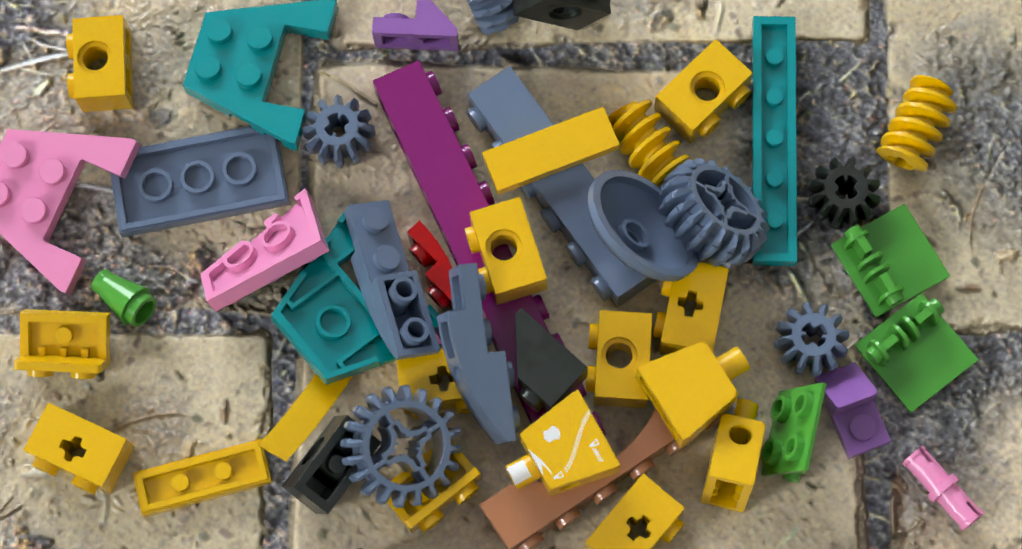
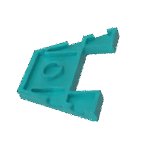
M313 0L205 12L183 83L185 93L229 117L233 115L250 124L253 130L263 135L269 134L282 141L283 146L298 151L302 137V128L305 126L307 119L305 109L267 103V98L286 34L291 33L329 40L338 11L337 0Z
M344 212L337 220V224L329 236L325 237L329 251L319 256L313 262H310L305 270L301 271L271 314L272 322L325 385L396 361L371 318L362 292L340 268V266L350 260L355 252ZM429 304L427 307L433 327H437V316L439 314Z

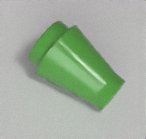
M108 269L99 272L91 284L92 291L102 298L124 325L132 324L134 327H139L147 322L155 311L157 301L152 297V292L149 288L117 276Z

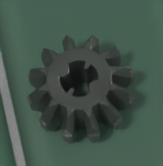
M836 156L831 158L829 169L819 165L814 173L817 179L809 180L807 190L814 194L807 201L808 207L821 208L816 216L818 222L824 221L828 216L833 218L831 224L833 230L839 229L842 220H845L849 228L858 224V218L868 222L873 216L871 208L878 207L881 201V197L873 193L880 186L879 180L866 179L871 171L870 165L863 166L860 170L855 169L856 159L854 156L848 159L846 166H842ZM838 188L839 192H842L843 188L851 192L850 198H848V195H845L844 199L836 195Z

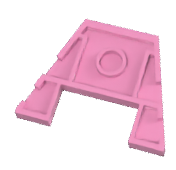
M7 129L0 144V234L59 291L71 296L87 260L49 244L54 229L85 163H90L125 179L141 144L131 138Z

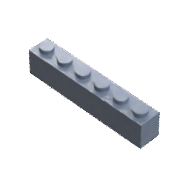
M508 66L468 93L470 109L466 113L480 133L486 130L494 141L491 144V148L554 125L511 66ZM583 163L520 187L528 199L535 196L541 204L543 210L540 211V214L553 233L560 230L566 238L568 244L565 245V248L578 267L585 264L594 277L590 280L591 285L603 301L610 298L616 308H618L657 281L635 272L619 261L597 234L591 221L588 206L589 188L595 179Z

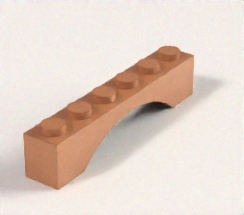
M655 409L648 424L636 439L616 456L620 463V470L615 475L550 496L542 481H534L519 490L511 483L481 503L480 509L506 549H535L545 541L542 537L543 533L557 525L559 530L568 527L582 516L579 509L591 501H594L597 506L604 503L619 491L616 487L618 483L629 476L634 481L638 480L642 474L646 475L656 466L653 462L654 459L666 451L670 456H673L691 444L692 440L680 448ZM721 415L705 428L707 432L718 426Z

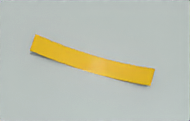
M315 374L286 414L257 446L286 462L317 427L353 376L325 385L320 377Z

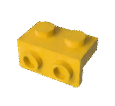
M24 309L20 312V356L14 360V370H27V375L31 377H49L54 375V372H70V377L74 379L96 378L97 374L102 373L110 364V313Z
M451 439V445H456ZM433 448L423 455L424 461L427 464L424 469L427 468L431 460ZM462 452L450 454L449 460L459 464L458 470H444L443 472L451 481L449 486L442 487L434 482L438 494L436 498L429 499L422 493L421 505L412 506L407 498L403 508H395L391 497L388 500V505L411 534L419 528L423 533L428 532L445 517L441 512L453 501L461 505L479 491L480 488L476 483L482 479L481 473L476 467L472 466ZM402 471L391 481L397 484H405L414 479L410 472Z

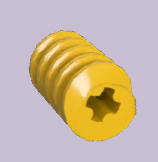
M915 75L912 77L910 89L906 90L903 94V103L897 106L895 110L896 117L888 124L889 132H886L881 138L882 147H878L875 150L877 154L886 162L902 169L927 171L928 163L920 155L925 157H933L935 155V148L927 141L936 143L942 141L943 134L935 126L939 128L949 127L950 119L942 112L953 114L958 109L957 104L949 98L953 95L951 88L943 81L931 76Z
M651 99L641 102L634 101L620 107L610 114L608 118L618 142H621L619 151L625 156L631 155L628 160L629 166L633 169H640L638 175L660 187L670 172L675 170L679 164H683L687 159L690 160V156L685 154L675 158L673 154L680 147L681 143L679 140L666 144L664 140L671 133V128L668 126L658 130L655 128L662 115L660 113L649 116L645 114L653 104Z

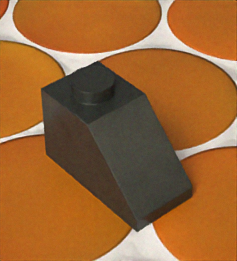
M521 308L515 314L518 386L522 389L518 394L536 412H539L542 408L548 412L579 387L587 378L588 367Z

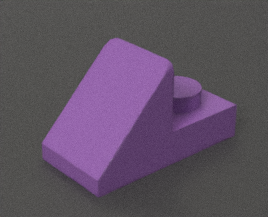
M417 0L415 19L401 13H388L384 17H373L372 35L375 48L459 51L457 27L431 0Z
M856 362L814 378L816 384L826 383L823 402L848 460L886 446L891 442L874 402L878 392Z

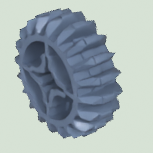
M699 157L694 161L687 159L683 164H679L675 170H672L664 179L665 182L660 186L661 192L657 196L661 203L658 210L663 216L667 217L664 224L666 227L673 229L675 232L674 239H680L686 245V251L693 250L697 253L700 261L707 258L714 267L722 264L730 269L734 265L741 266L744 262H748L763 247V243L767 240L766 233L770 227L765 221L768 217L767 213L759 207L762 201L755 198L751 193L752 187H746L741 182V176L735 177L732 175L727 166L719 168L715 161L710 160L706 162Z
M401 385L397 391V396L391 386L382 388L381 399L374 393L368 394L365 398L370 411L361 405L353 408L352 411L360 422L346 421L344 428L354 433L353 439H342L340 442L341 447L353 449L352 456H346L342 459L343 465L356 464L358 468L350 474V481L358 482L365 478L366 481L362 485L360 492L364 496H369L377 489L376 503L384 505L391 497L395 508H403L407 498L412 506L421 505L422 493L429 499L436 498L438 494L434 482L442 487L449 486L451 481L443 472L444 470H458L459 464L449 460L450 454H458L463 450L460 445H451L450 437L458 436L461 433L460 428H447L446 423L452 420L454 414L452 411L437 413L442 405V400L439 397L431 399L426 404L427 390L423 388L417 389L413 397L409 385ZM394 409L408 410L420 417L424 423L408 430L399 420H393L389 412ZM378 422L380 426L377 430L381 436V445L374 454L370 455V437ZM414 437L408 441L409 448H404L408 451L407 454L391 455L395 452L394 445L398 444L395 442L396 438ZM432 438L433 451L431 460L427 468L424 469L427 464L422 456V449L424 444ZM397 463L404 472H410L414 480L405 484H397L386 479L378 470L384 466Z

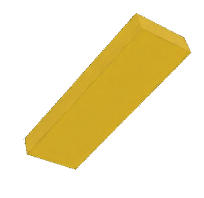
M600 107L482 152V157L498 195L617 151L620 144L604 107Z
M262 439L133 472L142 516L149 517L272 484L273 480L266 451L257 446Z

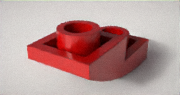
M419 220L407 231L410 244L412 245L408 250L423 267L426 268L430 264L432 265L425 273L426 282L429 286L426 290L428 296L441 309L444 310L449 306L453 310L448 272L452 269V266L438 241Z

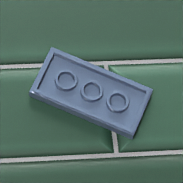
M251 126L143 146L139 148L125 179L110 173L119 234L122 238L290 205L279 140L269 134L263 135L253 130Z

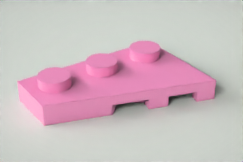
M306 188L293 197L297 204L284 215L279 217L277 213H274L263 223L267 228L251 242L240 241L200 274L206 300L215 312L238 302L259 288L277 281L280 277L300 266L313 262L319 256L329 251L314 200Z

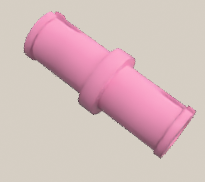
M923 445L914 451L902 465L907 467L929 492L927 498L932 503L937 501L963 532L973 525L985 512L982 509L980 510L957 484L959 478L954 473L949 475Z

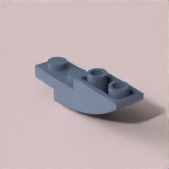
M389 200L348 205L344 215L355 250L350 258L371 318L386 346L396 360L438 354L440 347L417 270L409 271Z
M477 263L460 264L448 271L453 311H446L437 316L440 339L446 361L460 395L483 431L495 444L516 441V432L520 430L519 411L515 405L512 406L510 388L514 386L515 381L513 365L510 361H506L505 351L488 352L487 345L491 344L492 331L489 320L483 317L482 301L486 298L485 279L482 274H478Z

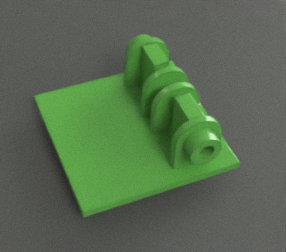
M905 203L863 227H860L859 224L851 227L844 232L845 236L830 244L875 318L950 277V274Z
M922 293L854 345L910 414L978 361V358L941 316L945 311L941 303L935 298L928 301Z
M822 382L779 391L778 397L774 400L771 408L773 422L770 436L762 449L761 457L764 464L761 476L767 477L783 474V480L799 483L800 477L806 475V471L809 470L826 383Z

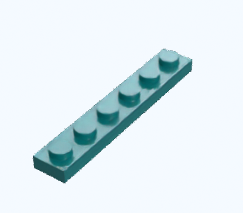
M753 16L752 194L755 198L762 201L759 207L767 213L768 217L765 221L770 229L766 233L767 240L763 243V247L752 257V265L796 266V17Z

